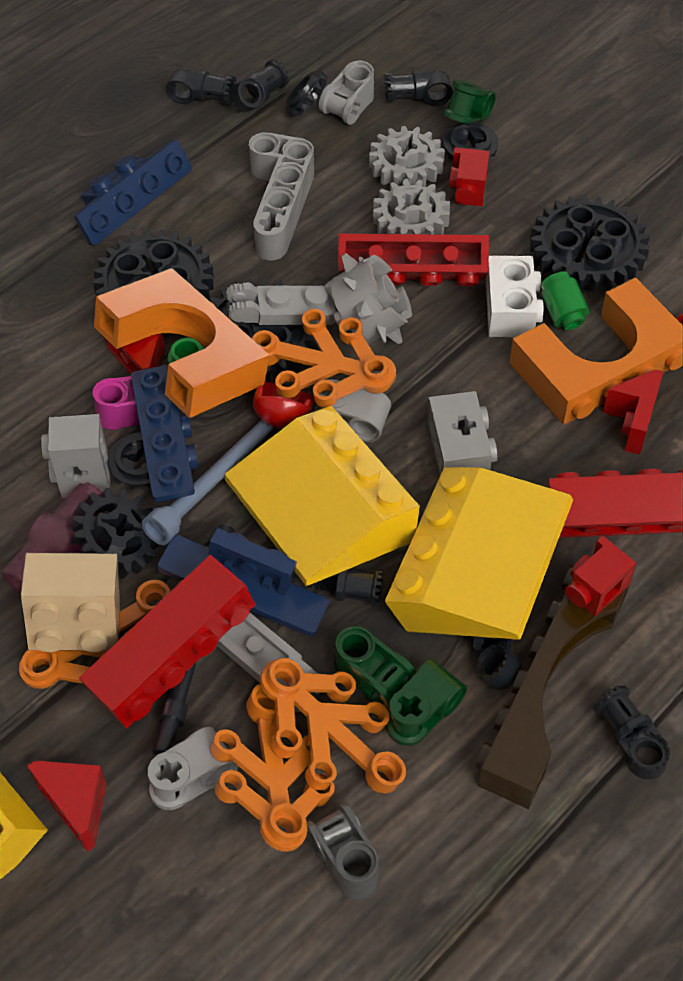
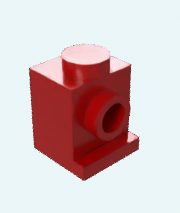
M455 147L449 188L456 189L455 204L483 207L490 151Z
M602 535L596 542L593 556H583L572 568L570 575L573 576L572 583L565 589L566 595L573 604L580 608H585L592 615L596 616L630 585L636 562Z

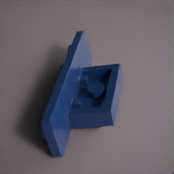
M171 140L149 158L133 157V155L123 157L115 163L113 171L109 174L98 176L89 183L90 188L80 195L86 206L74 215V219L90 245H97L192 170V166L178 140Z
M168 365L131 373L151 490L155 502L193 495L195 489L192 469L199 468L194 444L187 446L185 439L193 437L189 417L186 414L180 415L179 408L165 395Z
M219 528L216 529L209 548L180 535H175L171 539L158 563L157 569L160 573L182 581L211 555L246 585L255 603V606L250 611L310 637L316 634L328 608L329 599L291 583L297 561L288 558L281 551L275 549L268 550L254 544L241 534L228 533Z

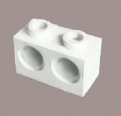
M489 256V269L486 277L489 337H517L535 328L536 322L543 321V300L536 299V294H540L541 273L540 271H534L533 256Z

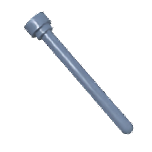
M260 420L194 483L195 493L193 495L178 498L169 507L155 508L142 521V527L146 535L155 543L166 545L179 533L181 518L225 477L227 471L237 465L272 432L274 427L268 426Z

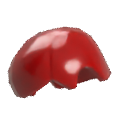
M265 382L264 385L258 386L255 391L253 407L263 422L268 426L281 430L296 418L312 412L314 396L300 391L292 398H284L278 394L276 384Z

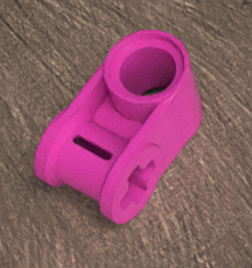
M131 376L107 378L95 385L93 388L95 413L99 414L103 428L117 430L123 427L140 425Z

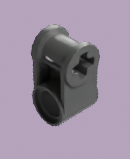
M343 801L337 805L335 812L315 823L308 820L306 837L317 857L325 864L339 890L346 897L353 900H362L370 897L379 885V858L376 850L363 832L361 824L350 805ZM355 864H362L369 871L365 875L357 877L349 875L346 869Z

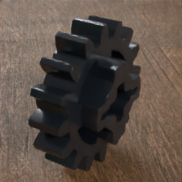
M105 488L100 496L92 492L73 512L75 516L70 521L68 528L76 532L69 539V544L80 545L81 549L77 554H117L118 575L121 579H125L131 570L138 574L157 554L154 550L159 544L152 541L142 527L143 519L153 509L151 507L142 510L139 507L142 498L137 496L133 501L128 500L125 489H122L116 497L113 496L110 488ZM103 511H109L108 514L101 513ZM133 549L137 550L133 554L122 556V552L131 553Z

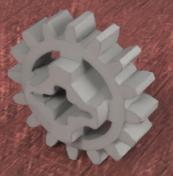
M402 126L401 132L397 133L390 128L388 129L387 137L379 134L377 135V142L371 143L369 167L373 168L372 175L374 177L381 176V184L383 185L394 182L401 186L404 179H408L410 185H414L418 180H422L423 187H426V180L436 182L437 174H442L445 150L441 148L440 139L432 140V133L430 131L422 135L420 134L419 127H416L413 131H408L406 126Z
M404 179L403 186H398L392 182L390 183V191L381 189L379 191V198H374L373 224H377V232L379 234L387 232V234L444 235V227L449 226L450 201H445L444 191L435 193L436 185L431 184L427 188L423 187L422 180H418L415 185H410L408 179Z

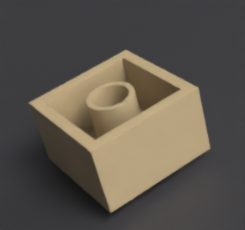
M26 553L21 600L28 650H41L44 652L86 650L88 652H101L109 650L118 642L120 596L117 554Z

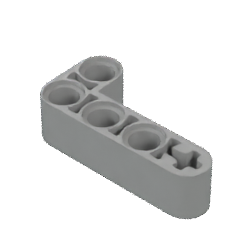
M262 132L252 136L249 140L251 173L258 179L269 181L254 219L255 251L262 259L277 260L283 257L288 250L314 179V147L311 142L303 138Z

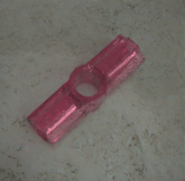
M88 482L85 484L80 483L53 514L45 513L35 521L29 532L28 543L1 572L3 579L16 592L21 594L26 553L77 554L80 551V545L69 544V539L76 531L69 529L68 525L75 516L73 512L81 502L87 499L90 493L94 492L98 496L101 495L97 487Z

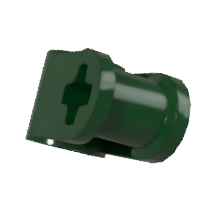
M453 80L452 86L454 90L448 108H444L442 114L450 119L467 124L487 120L493 110L496 93L465 80Z
M352 626L345 628L336 638L334 659L336 671L349 673L355 679L356 688L370 702H379L389 710L391 698L416 673L415 668L405 657L392 651L363 627ZM358 650L364 655L359 658H352L346 655L345 652Z
M433 659L428 660L391 698L389 706L391 716L387 725L389 736L394 742L403 746L417 745L444 718L454 712L464 699L468 686Z

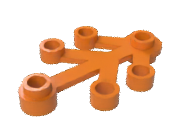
M319 309L307 310L302 316L304 331L312 335L321 351L280 342L275 334L267 330L259 331L251 338L260 346L269 344L262 346L270 354L268 366L275 364L280 358L313 366L297 374L286 370L277 375L275 379L277 392L284 398H292L300 390L315 384L313 387L315 403L320 407L333 406L338 399L362 388L374 394L383 393L391 387L396 379L394 363L385 356L374 355L363 337L361 321L354 317L345 318L340 322L339 333L340 339L344 343L351 345L358 360L343 356L326 328L325 314ZM312 320L320 321L317 324H309ZM348 329H355V330H357V331L354 332V333H347V332H345V331L348 330ZM373 371H381L380 373H376V374H375V373H371V372H373ZM338 373L351 375L337 383L331 380H324ZM285 382L294 383L290 387L282 386V384H284ZM323 391L332 392L329 396L319 395Z
M149 580L139 586L136 592L137 602L120 611L119 633L140 621L155 606L148 605L151 601H161L170 593L166 583L160 580ZM27 650L20 661L19 673L26 685L36 689L48 688L58 680L82 683L79 677L90 667L68 662L80 655L101 658L108 650L101 652H88L86 650H58L55 652ZM42 665L49 666L46 671L35 673L38 667Z
M288 658L273 660L264 667L260 675V685L263 692L275 701L277 732L271 740V748L277 756L291 758L301 747L302 736L295 729V705L307 716L311 764L305 772V779L311 788L325 790L336 778L337 770L331 762L329 738L366 771L367 784L375 792L391 793L403 782L406 777V767L398 755L387 751L376 755L342 724H360L365 731L378 733L389 721V712L383 704L379 702H371L367 705L320 703L309 693L326 692L333 701L338 703L346 702L356 690L355 679L349 673L337 672L334 675L304 673L297 662ZM276 679L283 680L287 686L281 685ZM335 683H341L347 691L339 690ZM369 713L375 714L380 722L373 721L369 717ZM280 737L288 738L292 742L293 747L285 746L281 742ZM315 769L324 771L327 779L319 778L315 773ZM377 771L385 774L388 781L382 779Z
M259 684L250 694L246 708L251 720L258 725L263 761L241 743L239 736L235 732L227 729L220 730L215 734L210 744V753L218 761L229 762L232 760L268 791L269 802L248 787L245 777L235 770H227L221 774L215 785V793L225 803L238 802L260 821V833L264 841L276 850L288 852L299 848L307 836L306 817L316 806L327 804L335 791V785L332 782L327 789L323 790L325 794H321L306 784L303 794L293 804H290L288 788L311 764V754L307 746H310L309 735L302 739V745L296 754L283 764V758L277 756L271 748V740L277 732L275 701L263 692ZM219 742L227 743L231 749L223 748ZM316 774L321 779H327V776L324 774ZM225 783L233 784L237 791L228 789ZM278 826H281V827H283L284 829H286V831H287L288 833H286V832L282 831L281 829H279Z

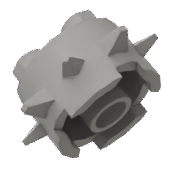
M345 253L342 256L345 271L326 284V289L338 310L334 313L336 323L339 326L342 320L349 317L359 319L363 327V337L368 345L378 339L386 343V336L397 344L402 343L403 340L399 327L408 322L406 319L412 316V310L403 286L396 289L387 275L393 270L382 258L376 255H372L365 260L359 257L358 263ZM348 329V330H346L345 332H348V331L351 330L352 333H354V332H356L357 330H355V329Z

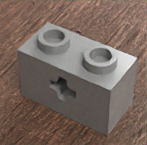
M476 391L429 397L427 422L440 476L444 467H481L490 470L491 462L497 461V447L495 439L488 438L486 430L489 428L488 412L486 406L479 405Z
M99 414L49 417L48 434L42 435L41 445L43 458L49 459L51 483L57 482L62 498L89 496L92 492L101 495L105 488H110V472L107 462L108 450Z

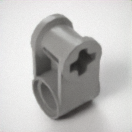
M353 61L346 65L337 78L323 90L319 100V111L324 114H335L343 118V122L346 124H353L374 99V68L372 65L365 61Z
M329 379L334 383L339 382V380ZM362 388L338 399L332 407L362 441L374 442L381 436L391 407V401L383 393L374 394ZM323 391L319 395L329 396L332 392ZM316 405L313 412L326 407Z
M205 727L194 732L183 742L158 754L151 760L148 766L149 795L157 807L164 810L180 808L205 791L215 788L223 772L227 770L237 771L238 765L232 760L221 762L211 755L210 744L216 734L213 727ZM219 742L223 748L228 749L223 742Z

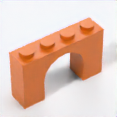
M172 268L96 296L94 328L116 349L160 333L188 336L199 341L205 347L201 351L168 364L165 395L189 418L247 393L258 386L264 385L270 354Z
M637 278L607 291L604 298L601 318L626 344L630 352L619 360L602 363L582 359L568 350L545 323L513 338L509 363L563 425L576 418L583 419L595 408L605 404L607 392L611 387L653 370L673 371L683 365V325Z

